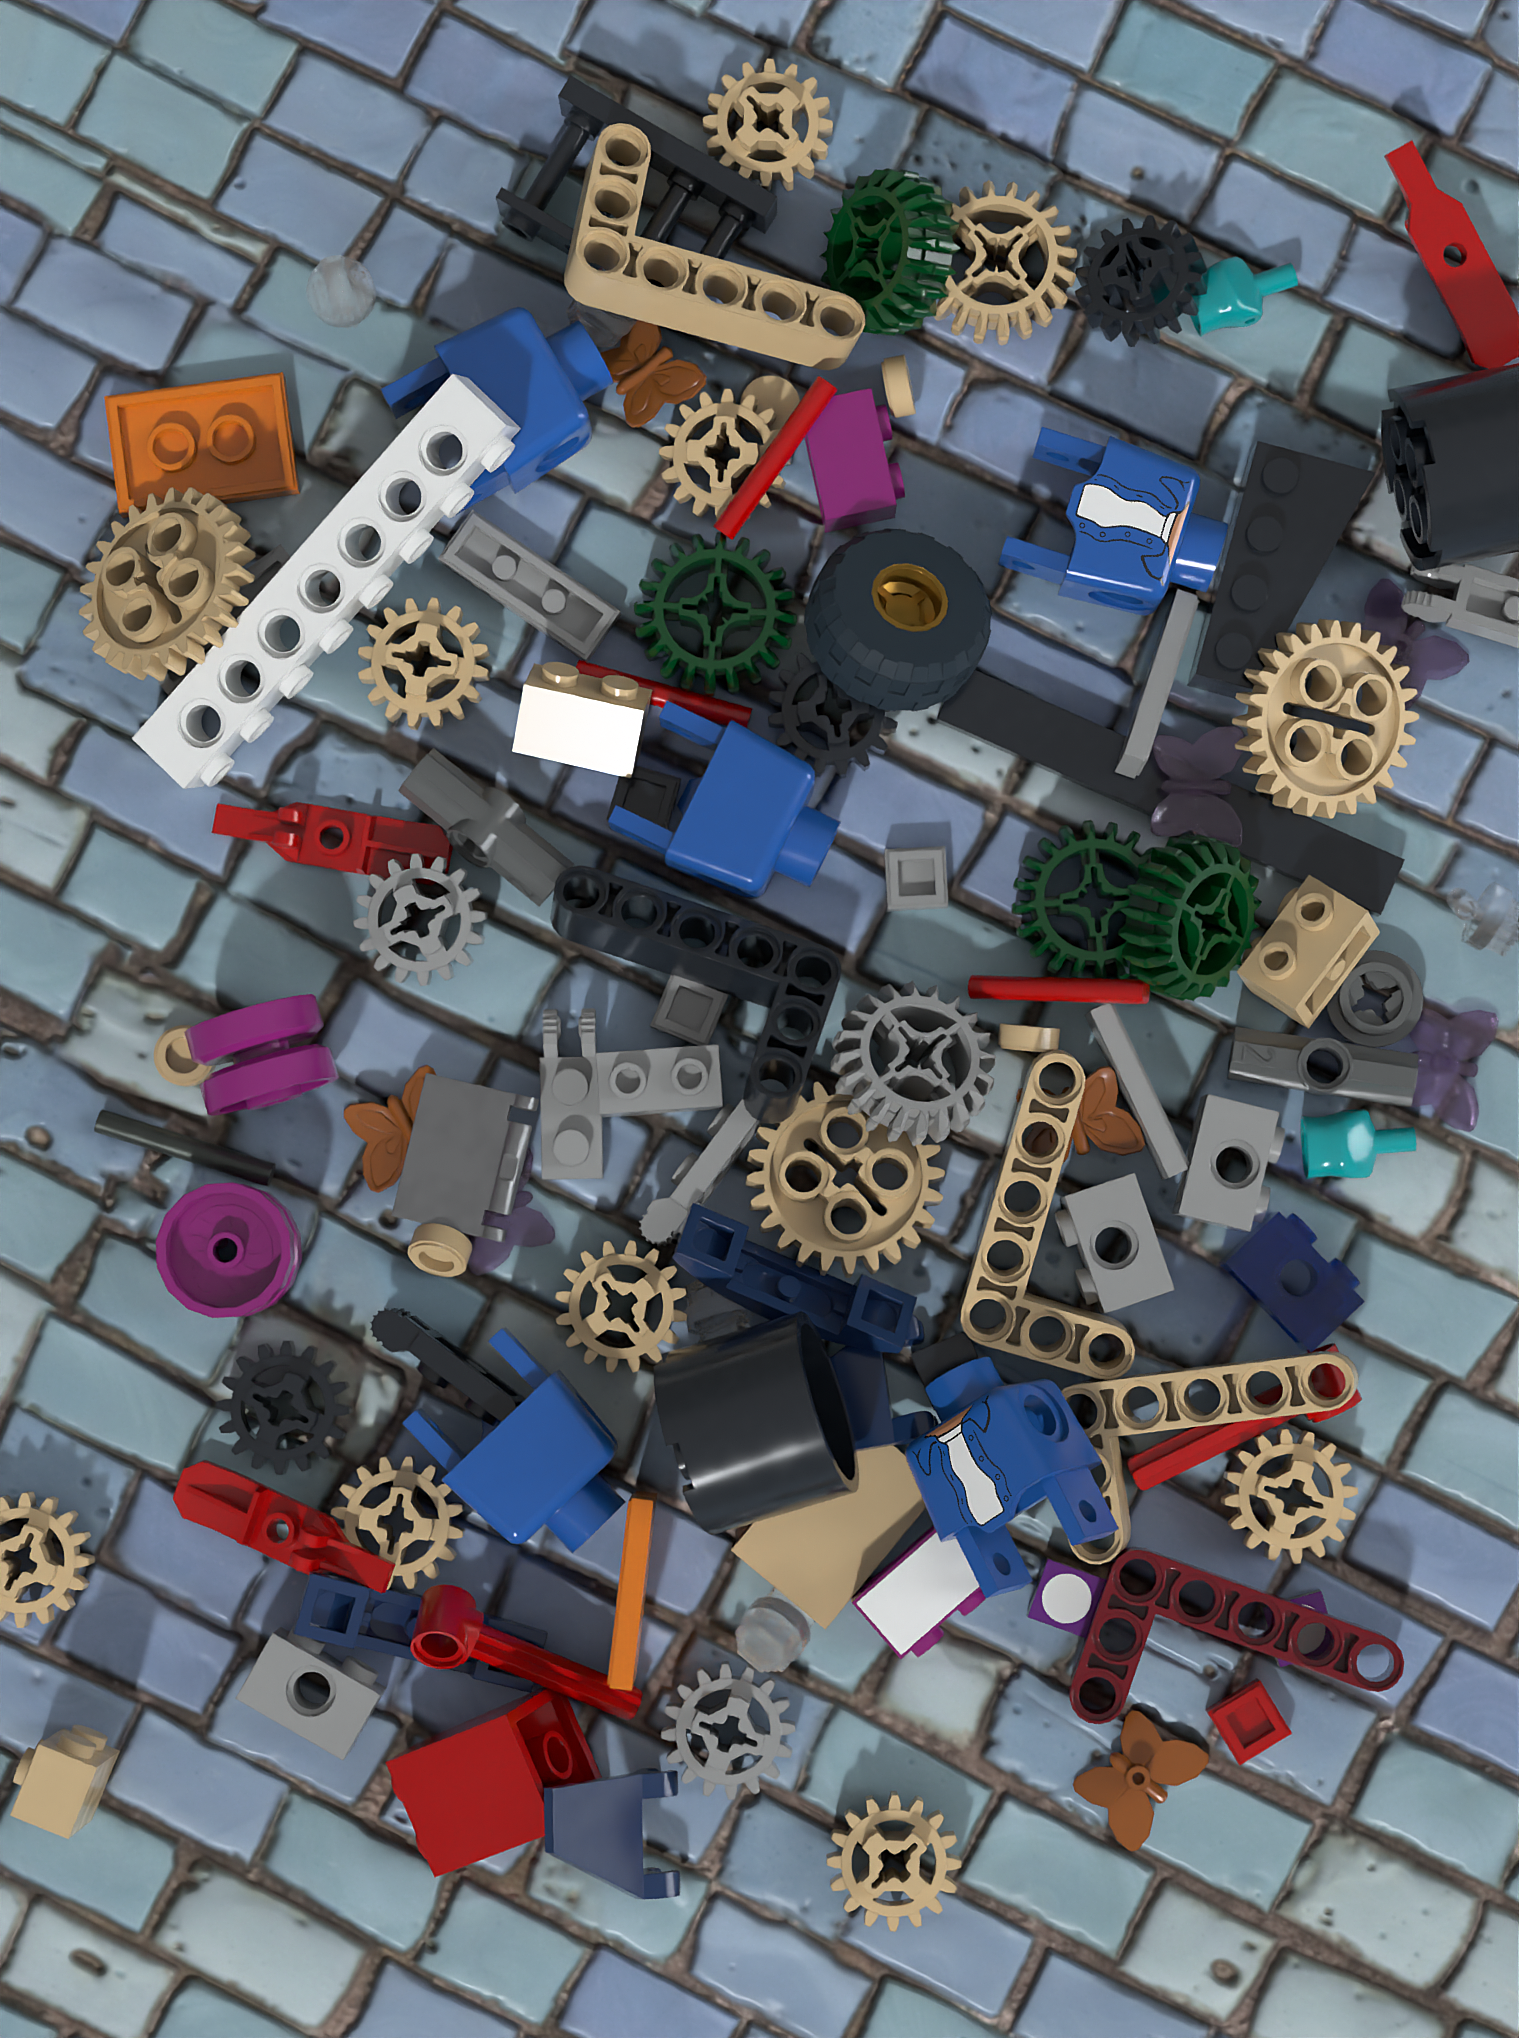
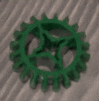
M889 168L884 170L875 169L869 176H858L854 189L843 190V206L831 209L834 220L832 228L823 232L828 238L827 250L819 256L827 262V270L822 275L820 281L829 285L830 290L848 295L861 305L865 314V326L862 332L895 336V334L904 335L905 331L920 329L923 318L936 316L937 299L949 297L945 283L948 276L957 274L951 267L952 256L961 248L953 243L952 236L958 229L959 223L949 217L953 202L943 198L941 186L935 185L932 181L927 180V178L919 176L917 172L903 169L900 171Z
M717 532L715 536V549L704 550V539L701 534H695L692 536L694 553L686 556L683 548L678 543H673L669 546L671 557L675 562L672 567L658 558L651 562V568L662 579L661 582L644 578L640 580L639 590L654 600H642L634 603L635 615L652 619L636 627V635L639 640L657 638L655 642L647 647L644 654L649 662L656 661L665 655L668 656L660 669V675L667 680L673 677L680 668L685 670L681 678L682 690L689 692L694 687L697 676L705 678L704 691L706 696L712 697L715 695L716 679L722 678L727 680L729 693L731 695L738 694V674L744 672L749 682L753 686H757L762 682L760 671L755 665L757 662L760 661L768 669L774 671L780 666V660L769 649L770 646L780 650H789L791 648L792 638L777 630V628L795 627L797 615L791 611L778 610V608L793 603L795 601V592L793 589L787 588L774 590L775 587L786 579V571L783 567H778L767 573L763 572L771 559V553L768 550L763 549L759 551L752 560L746 558L750 549V540L748 538L741 537L733 552L726 550L727 537L723 533ZM710 570L706 588L702 593L695 597H680L679 602H669L675 589L684 580L696 573ZM728 571L748 580L759 592L765 608L751 607V602L735 599L727 589ZM719 587L720 603L723 604V611L725 614L732 616L729 621L722 617L723 625L717 626L716 640L712 642L711 626L708 625V618L706 615L699 613L703 608L709 612L708 604L714 603L715 589ZM665 620L680 621V626L697 630L704 639L703 658L691 655L682 649L671 637ZM751 626L763 627L759 637L748 649L734 657L721 660L723 646L729 635L737 631H750Z
M1084 821L1080 831L1081 840L1076 841L1069 826L1064 825L1058 830V838L1062 846L1060 849L1051 840L1043 837L1037 843V847L1046 861L1042 862L1033 856L1027 855L1021 863L1026 871L1035 876V879L1016 878L1013 883V889L1030 895V900L1014 902L1011 905V913L1015 915L1030 914L1032 921L1024 923L1017 928V936L1025 938L1034 933L1038 934L1041 940L1032 946L1028 954L1031 958L1035 959L1047 948L1055 954L1047 966V971L1051 974H1055L1061 968L1064 960L1073 963L1069 978H1082L1084 967L1088 966L1092 967V978L1106 979V965L1111 964L1118 979H1126L1130 975L1129 967L1125 958L1121 957L1126 943L1107 950L1106 936L1108 935V921L1110 917L1117 913H1123L1120 909L1129 904L1131 893L1128 888H1118L1108 882L1105 878L1103 864L1100 863L1099 856L1107 857L1122 865L1137 883L1140 877L1138 864L1151 862L1153 847L1148 848L1141 857L1135 854L1132 849L1141 837L1136 831H1132L1127 836L1123 845L1114 842L1118 833V824L1114 822L1107 824L1102 839H1096L1093 821ZM1080 856L1081 870L1079 871L1078 888L1074 891L1060 893L1058 896L1044 897L1046 884L1051 873L1065 861ZM1091 883L1092 888L1096 889L1098 898L1107 899L1108 902L1114 901L1109 908L1104 907L1099 912L1101 917L1096 923L1095 917H1091L1090 908L1074 904L1078 897L1083 899L1088 893L1086 889ZM1047 915L1068 917L1077 921L1082 927L1088 951L1074 947L1063 940L1051 926Z
M1187 834L1180 838L1170 837L1165 847H1153L1150 863L1138 864L1140 877L1137 883L1127 885L1131 893L1129 904L1120 909L1126 915V924L1118 932V935L1127 940L1121 957L1131 962L1129 974L1149 984L1150 991L1180 1001L1185 999L1194 1001L1198 997L1211 998L1216 987L1228 986L1230 971L1239 970L1242 966L1241 956L1246 949L1252 948L1249 942L1251 932L1260 926L1254 921V912L1261 905L1262 901L1253 895L1258 887L1259 879L1250 874L1251 861L1243 858L1240 855L1239 849L1232 847L1228 842L1201 834L1196 836Z

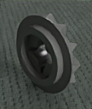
M1378 950L1366 951L1327 1003L1329 1022L1336 1027L1345 1040L1362 1046L1384 1047L1402 1040L1413 1030L1421 1016L1423 991L1418 976L1409 964L1394 954ZM1361 975L1365 982L1369 983L1374 990L1382 988L1386 990L1393 986L1395 987L1396 992L1388 995L1389 999L1381 1004L1384 1012L1382 1016L1386 1024L1383 1023L1380 1016H1376L1372 1009L1364 1011L1360 1009L1355 1012L1351 1010V1007L1357 1004V1000L1364 996L1362 988L1364 983L1360 977Z

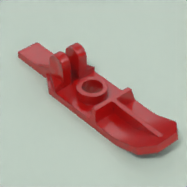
M1412 140L1386 154L1384 158L1401 188L1409 209L1405 228L1411 239V245H1414L1440 295L1441 302L1446 306L1457 327L1471 362L1491 369L1501 367L1518 358V311L1463 204L1437 189ZM1447 246L1456 247L1460 251L1461 263L1458 267H1452L1445 262L1443 253Z
M295 802L283 808L280 807L273 812L217 803L212 828L213 834L267 843L287 862L366 876L378 874L385 879L391 876L388 869V861L397 859L405 870L410 869L412 854H422L425 868H431L432 863L438 856L447 858L445 873L448 874L453 850L447 839V833L439 825L411 822ZM330 828H339L343 832V842L335 849L325 848L322 843L324 832ZM424 878L415 879L416 883L432 886L436 883L433 880Z
M207 1460L200 1461L182 1470L173 1495V1500L182 1518L213 1529L236 1540L241 1545L253 1548L307 1575L310 1572H333L361 1583L379 1593L386 1592L396 1564L349 1542L334 1517L243 1474ZM281 1519L286 1522L289 1529L285 1541L277 1533V1525Z

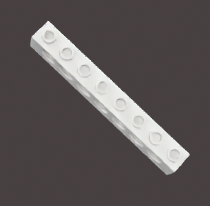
M452 374L236 619L239 623L236 628L229 627L221 636L223 646L221 648L212 646L205 654V662L202 665L198 663L132 739L183 789L203 787L205 784L208 787H212L217 784L233 767L235 761L230 756L244 740L248 743L253 742L271 725L274 717L269 712L284 695L288 699L292 698L310 681L314 673L309 667L323 651L330 654L346 641L353 631V627L349 622L363 606L370 609L386 596L393 586V582L389 577L404 560L410 564L426 551L434 539L429 532L444 515L452 518L466 506L474 495V490L470 486L485 469L493 472L507 460L515 448V444L511 442V439L521 428L469 378ZM455 435L462 444V457L457 465L447 469L440 460L439 449L447 437ZM414 481L420 488L422 498L418 509L408 515L399 504V493L406 483ZM372 526L380 536L381 547L373 559L367 560L360 552L359 539L362 532ZM328 572H332L340 582L339 597L330 606L322 600L319 593L320 581ZM288 617L293 618L300 628L299 642L292 650L287 649L280 639L281 625ZM248 662L253 663L260 673V685L252 695L245 691L240 680L241 671ZM208 707L215 709L221 720L220 731L213 739L206 735L201 723L202 715Z

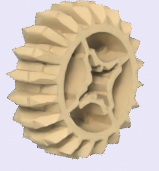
M990 180L983 183L982 198L979 199L975 197L969 187L961 188L959 192L961 208L953 202L952 211L949 215L951 219L959 223L958 229L952 236L953 241L957 237L965 244L964 253L969 257L972 265L965 271L964 279L957 285L952 277L948 276L945 286L949 297L941 298L936 304L937 312L936 316L933 317L940 321L953 313L955 318L952 323L951 332L958 336L964 331L967 324L975 327L973 341L977 344L983 343L987 329L996 330V340L999 345H1006L1009 339L1010 327H1014L1018 335L1023 340H1026L1032 334L1030 318L1038 325L1047 327L1051 324L1053 318L1048 306L1054 309H1063L1068 297L1060 288L1072 287L1076 278V274L1066 268V266L1075 263L1077 251L1069 246H1061L1070 239V227L1068 225L1050 227L1057 219L1059 213L1056 205L1046 207L1039 213L1036 210L1040 199V194L1037 190L1031 191L1023 202L1016 199L1018 185L1014 181L1008 183L1004 196H995V186ZM1001 222L1015 226V228L1007 233L996 234L987 230L981 223ZM1032 243H1035L1038 247L1044 264V277L1035 290L1027 284V274L1019 264V261L1026 255L1027 248ZM993 254L995 260L996 255L1004 258L1008 255L1005 271L998 272L997 266L994 272L988 269L983 271L986 256ZM995 292L1004 296L1009 302L1014 300L1017 302L1006 305H989L978 302L975 299L984 293Z

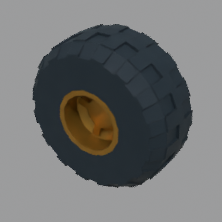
M884 528V530L867 531L854 536L847 543L840 545L830 555L818 574L805 608L804 625L807 633L806 641L811 655L815 657L821 667V671L831 682L838 685L852 698L873 705L878 709L894 712L896 710L912 712L925 710L940 702L943 703L954 696L977 667L991 634L990 622L992 611L990 600H988L984 591V584L972 567H969L963 560V557L953 548L939 543L934 537L919 532H908L904 529Z

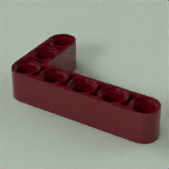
M1131 1547L1122 1550L1110 1564L1104 1587L1070 1680L1069 1698L1072 1709L1078 1717L1088 1723L1103 1724L1116 1718L1125 1705L1155 1614L1368 1691L1380 1692L1388 1690L1397 1684L1403 1674L1404 1659L1402 1651L1396 1643L1380 1632L1147 1548ZM1143 1559L1154 1568V1582L1144 1592H1130L1120 1583V1571L1124 1564L1130 1560ZM1193 1580L1206 1582L1211 1586L1213 1592V1600L1210 1607L1198 1614L1188 1613L1183 1610L1178 1600L1182 1587ZM1254 1601L1263 1602L1270 1608L1272 1615L1268 1629L1257 1635H1250L1241 1631L1238 1624V1614L1242 1607ZM1123 1618L1134 1627V1640L1125 1650L1112 1651L1101 1643L1099 1639L1100 1629L1109 1619ZM1311 1623L1325 1625L1330 1633L1328 1648L1317 1656H1307L1301 1653L1297 1644L1299 1632L1303 1627ZM1377 1644L1384 1646L1388 1651L1389 1665L1380 1676L1373 1678L1365 1677L1358 1671L1357 1657L1366 1646ZM1093 1677L1105 1678L1110 1681L1115 1689L1114 1698L1111 1703L1105 1708L1098 1710L1088 1708L1079 1698V1690L1082 1684Z

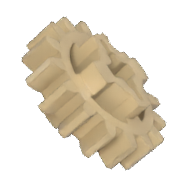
M767 58L764 72L755 73L750 63L745 62L742 64L743 79L737 82L727 74L721 78L725 96L710 93L708 96V108L716 115L703 117V132L715 135L706 141V151L708 156L723 154L719 163L733 171L737 170L741 176L750 181L752 179L760 180V187L769 192L774 180H780L787 191L793 190L794 173L799 172L804 177L811 179L814 176V165L810 158L813 157L821 160H826L828 145L821 139L832 136L833 121L821 117L829 112L828 97L813 99L817 91V80L811 77L800 84L797 81V65L793 63L786 69L784 74L776 73L773 59ZM770 91V92H777L778 94L759 93V92ZM734 110L737 113V119L743 126L736 132V138L731 140L728 133V122ZM804 113L808 122V132L802 143L799 140V134L792 127L800 121V115ZM761 120L768 126L775 121L779 122L778 132L774 133L771 129L765 128L759 133L757 131V121ZM758 159H771V160H777V161H776V162H760V161H756V160H758Z
M724 389L721 403L715 404L706 391L700 393L701 409L696 412L682 404L679 410L686 421L681 427L675 424H666L664 428L675 440L674 446L659 448V455L663 459L673 461L674 466L661 473L666 483L681 482L673 496L680 504L694 497L693 513L699 518H702L709 508L713 507L715 508V515L718 520L736 494L738 483L750 474L780 431V429L769 430L777 418V415L771 408L757 415L755 413L758 404L757 398L749 394L742 404L738 405L731 389ZM740 419L752 425L760 433L764 445L748 443L741 437ZM713 420V428L700 440H691L700 427ZM728 436L731 447L740 456L739 459L729 460L723 476L721 467L711 457L712 454L722 453ZM792 458L789 459L785 466L791 465ZM687 467L705 470L710 475L709 486L711 487V493L702 490L693 482ZM778 475L771 486L784 489L786 482ZM765 493L759 504L769 508L772 503Z
M431 597L427 609L419 611L413 598H408L405 604L406 614L398 616L395 611L387 607L383 612L389 624L384 629L370 624L366 630L375 641L374 647H359L358 655L361 659L370 662L371 667L360 671L358 675L363 684L377 685L367 696L373 706L382 704L385 701L389 702L385 712V716L389 721L394 722L404 712L407 714L408 726L411 730H418L422 717H429L435 729L439 730L443 727L442 714L450 711L455 718L461 721L465 718L460 703L464 699L478 704L481 701L482 697L473 687L474 681H489L490 673L486 668L477 665V661L490 656L486 644H471L481 631L476 622L466 624L463 627L460 626L463 617L460 607L455 605L446 615L441 614V605L438 598ZM416 627L415 634L403 643H393L403 632ZM443 630L450 633L460 643L464 658L445 651L442 647ZM424 652H430L438 667H428L424 677H419L415 668L410 663L411 661H421ZM385 670L404 677L406 680L405 698L399 696L389 686ZM448 683L456 685L449 694L441 699L432 701L433 694Z
M629 1240L625 1247L624 1254H617L611 1241L603 1242L604 1257L598 1260L588 1251L582 1252L580 1255L586 1268L581 1273L576 1270L566 1269L563 1274L574 1284L571 1291L556 1292L555 1299L569 1304V1312L556 1318L558 1325L572 1324L575 1330L565 1342L568 1348L583 1342L588 1347L583 1362L589 1365L600 1354L606 1357L607 1372L611 1373L615 1372L619 1359H627L632 1372L640 1370V1355L647 1353L656 1362L662 1360V1353L658 1347L659 1342L664 1340L668 1343L677 1344L680 1338L674 1331L669 1329L672 1321H686L688 1317L687 1313L674 1309V1300L681 1299L687 1295L686 1288L671 1289L668 1281L678 1271L675 1265L660 1271L655 1266L660 1251L654 1248L643 1259L637 1256V1242ZM630 1265L643 1270L647 1275L636 1283L618 1281L608 1267ZM590 1281L598 1293L595 1312L583 1320L581 1299L584 1289ZM605 1281L612 1290H617L622 1296L630 1293L636 1296L638 1302L631 1309L635 1316L633 1320L640 1328L639 1331L634 1328L631 1322L627 1323L622 1317L613 1320L608 1317L606 1310L612 1306V1301L608 1296L610 1292L604 1285ZM661 1292L663 1313L657 1329L653 1332L651 1326L646 1321L648 1301ZM607 1330L625 1332L635 1346L628 1348L612 1347L600 1342L596 1338Z
M1278 1428L1275 1444H1271L1264 1435L1260 1434L1254 1437L1255 1446L1258 1451L1251 1455L1238 1449L1234 1454L1239 1462L1243 1464L1240 1473L1225 1471L1223 1475L1226 1480L1236 1484L1235 1493H1228L1221 1497V1503L1237 1507L1238 1513L1227 1522L1229 1527L1233 1530L1244 1527L1249 1529L1243 1540V1544L1249 1549L1258 1546L1262 1541L1266 1542L1264 1556L1272 1561L1277 1559L1282 1548L1286 1549L1290 1562L1294 1564L1301 1563L1302 1548L1308 1547L1319 1558L1324 1556L1325 1550L1321 1540L1328 1536L1341 1542L1345 1537L1340 1529L1336 1527L1339 1518L1354 1520L1356 1516L1353 1511L1343 1507L1344 1498H1350L1358 1494L1357 1487L1342 1484L1341 1477L1345 1476L1352 1469L1350 1464L1345 1461L1331 1463L1330 1459L1334 1455L1336 1446L1330 1442L1324 1443L1317 1450L1313 1449L1314 1433L1304 1430L1299 1436L1297 1443H1293L1289 1429ZM1288 1454V1457L1284 1459L1282 1468L1266 1476L1256 1473L1270 1459ZM1313 1462L1320 1468L1326 1478L1329 1497L1319 1493L1311 1478L1314 1470ZM1296 1479L1294 1489L1303 1493L1304 1497L1314 1500V1504L1309 1505L1303 1502L1300 1504L1290 1503L1286 1512H1283L1284 1502L1276 1498L1275 1494L1264 1490V1487L1270 1486L1278 1489L1281 1486L1288 1488L1292 1484V1480ZM1249 1494L1259 1497L1267 1511L1265 1520L1267 1525L1265 1529L1259 1524L1252 1512ZM1313 1515L1322 1518L1311 1530L1297 1536H1291L1295 1532L1296 1525Z
M389 1455L381 1457L379 1462L380 1473L376 1475L366 1465L358 1468L357 1473L362 1484L359 1487L350 1483L342 1484L339 1490L350 1501L348 1505L335 1506L331 1510V1515L344 1520L345 1527L341 1528L349 1542L370 1551L362 1540L359 1529L369 1530L380 1545L379 1556L396 1564L387 1590L393 1585L396 1576H402L408 1589L415 1588L418 1580L417 1571L420 1570L432 1580L436 1578L440 1571L435 1559L439 1557L452 1562L457 1555L454 1549L447 1544L449 1538L456 1539L465 1536L466 1529L452 1524V1517L465 1510L464 1503L449 1504L446 1496L452 1489L445 1483L439 1486L434 1481L438 1466L432 1463L422 1473L415 1471L416 1460L413 1455L405 1457L400 1469H395ZM393 1481V1487H391L389 1498L380 1505L363 1503L366 1496L376 1486ZM417 1486L422 1488L432 1498L439 1517L426 1513L416 1498ZM402 1502L404 1518L414 1521V1528H409L402 1532L399 1540L395 1542L393 1526L384 1523V1516L395 1512L398 1504ZM417 1539L435 1541L425 1555L414 1561L403 1563L409 1544Z
M32 1491L21 1494L18 1507L15 1506L14 1501L9 1495L0 1497V1527L13 1519H29L28 1523L23 1526L20 1535L12 1537L6 1533L0 1534V1622L4 1621L12 1612L15 1616L17 1628H24L30 1624L32 1613L35 1612L42 1624L48 1623L55 1619L53 1604L64 1611H68L76 1605L68 1591L70 1589L84 1590L89 1586L90 1582L84 1576L78 1574L79 1568L95 1563V1556L80 1553L79 1547L80 1544L85 1543L91 1538L90 1531L74 1533L71 1525L76 1521L79 1514L75 1510L61 1516L56 1514L59 1498L55 1496L48 1497L40 1507L36 1506V1497ZM54 1533L62 1544L64 1559L57 1556L51 1540ZM29 1546L32 1548L29 1558L37 1563V1567L24 1571L21 1574L19 1569L22 1561L14 1556V1552ZM34 1582L55 1587L43 1598L22 1600L23 1595L28 1592L31 1584Z
M891 1791L888 1797V1806L879 1807L875 1798L872 1795H868L865 1797L867 1809L865 1814L860 1816L850 1808L844 1812L845 1818L851 1826L848 1832L842 1829H833L830 1834L831 1839L842 1847L841 1851L826 1854V1864L842 1870L841 1873L835 1875L830 1880V1886L832 1891L848 1889L850 1892L843 1902V1908L847 1913L855 1910L860 1905L865 1908L864 1925L871 1927L878 1915L886 1916L889 1930L896 1932L899 1925V1917L908 1915L911 1923L917 1928L922 1926L920 1910L925 1906L937 1914L943 1911L940 1900L937 1897L939 1891L955 1893L957 1889L956 1883L946 1875V1870L961 1868L960 1856L945 1852V1849L957 1842L954 1831H944L941 1833L937 1831L944 1820L943 1813L939 1809L930 1813L927 1817L922 1815V1797L916 1795L909 1806L904 1807L901 1806L897 1791ZM890 1820L910 1823L903 1831H883L877 1825L878 1823ZM858 1841L868 1854V1865L860 1872V1876L856 1879L852 1870V1855ZM931 1843L935 1853V1865L933 1873L928 1880L919 1869L920 1856ZM888 1849L890 1853L895 1855L902 1849L906 1852L903 1857L906 1869L899 1872L891 1867L885 1872L881 1871L883 1868L881 1852ZM884 1891H904L909 1896V1898L899 1901H886L878 1897Z

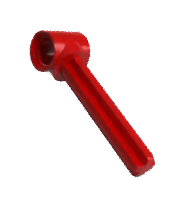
M1329 1343L1307 1353L1322 1351L1339 1352L1335 1343ZM1329 1363L1316 1366L1312 1373V1383L1315 1390L1325 1397H1336L1342 1394L1346 1379L1339 1367ZM1282 1383L1254 1396V1398L1265 1405L1278 1403L1283 1394ZM1356 1389L1353 1397L1343 1406L1330 1411L1305 1413L1304 1415L1308 1421L1312 1420L1313 1423L1321 1422L1352 1408L1362 1400L1358 1389ZM1301 1414L1190 1427L1129 1457L1127 1466L1140 1490H1148Z
M440 1584L428 1588L423 1593L410 1646L413 1656L422 1664L436 1669H450L464 1664L470 1656L622 1719L632 1720L636 1715L643 1697L642 1691L637 1687L633 1686L632 1691L610 1688V1685L607 1684L608 1675L484 1625V1613L476 1609V1602L473 1596L460 1587Z

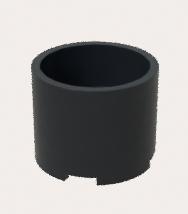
M1519 363L1387 390L1389 401H1394V406L1391 409L1381 410V442L1388 494L1394 493L1400 518L1404 522L1408 521L1409 528L1400 529V539L1413 566L1419 571H1425L1519 552Z
M799 1311L661 1354L663 1363L654 1366V1390L662 1433L666 1446L673 1445L675 1458L683 1477L687 1481L691 1480L692 1482L683 1485L682 1493L692 1514L706 1533L710 1535L718 1534L857 1492L859 1486L858 1459L843 1394L822 1338L814 1323L805 1312Z

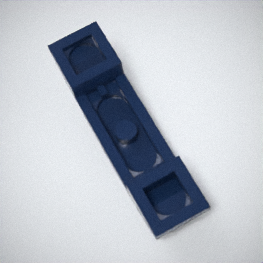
M692 1203L672 1258L697 1280L735 1304L768 1320L803 1311L810 1317L821 1338L824 1340L879 1352L899 1353L903 1349L917 1297L863 1274L860 1275L853 1285L827 1273L825 1276H822L819 1270L805 1264L798 1267L796 1260L746 1240L749 1226Z
M310 1572L293 1634L351 1649L357 1646L419 1662L413 1656L410 1646L422 1596L393 1588L386 1590L385 1593H379L352 1579ZM483 1612L484 1625L544 1649L548 1635L546 1631ZM470 1656L464 1664L449 1669L469 1674L472 1679L529 1693L532 1692L534 1685L532 1681Z

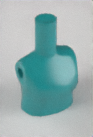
M1231 257L1220 260L1208 267L1207 271L1202 274L1208 288L1207 294L1192 296L1199 312L1196 316L1190 315L1200 337L1218 329L1253 325L1263 315L1262 297L1298 286L1294 266L1292 263H1288L1253 274L1241 258Z
M1347 1109L1317 1117L1301 1115L1300 1134L1305 1179L1326 1176L1342 1178L1370 1177L1377 1154L1416 1151L1417 1143L1414 1127L1375 1130L1370 1114L1366 1109Z

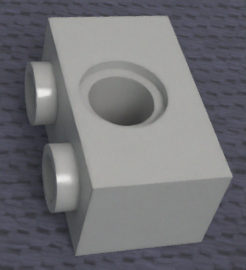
M718 1044L595 1053L599 1114L603 1118L719 1110L723 1108L720 1050Z
M1210 1094L1200 1097L1186 1154L1189 1165L1187 1166L1188 1169L1181 1174L1172 1215L1239 1232H1250L1253 1221L1262 1223L1267 1211L1271 1191L1270 1187L1262 1186L1267 1162L1277 1163L1285 1136V1128L1276 1126L1280 1112ZM1225 1148L1238 1150L1246 1161L1245 1174L1236 1183H1231L1221 1178L1216 1169L1217 1157Z
M1135 1173L1060 1198L1064 1210L1054 1214L1065 1246L1069 1247L1076 1244L1084 1268L1075 1270L1074 1273L1086 1306L1096 1303L1099 1313L1105 1314L1175 1290ZM1108 1227L1119 1230L1127 1242V1250L1123 1258L1112 1264L1103 1261L1095 1250V1241L1098 1234Z
M294 1625L290 1632L280 1627L272 1633L235 1699L339 1759L344 1760L354 1747L387 1687L376 1682L379 1673L368 1664L352 1656H347L344 1662H341L322 1651L326 1642L293 1634ZM317 1672L328 1680L330 1696L326 1702L312 1703L303 1697L300 1691V1679L304 1673Z

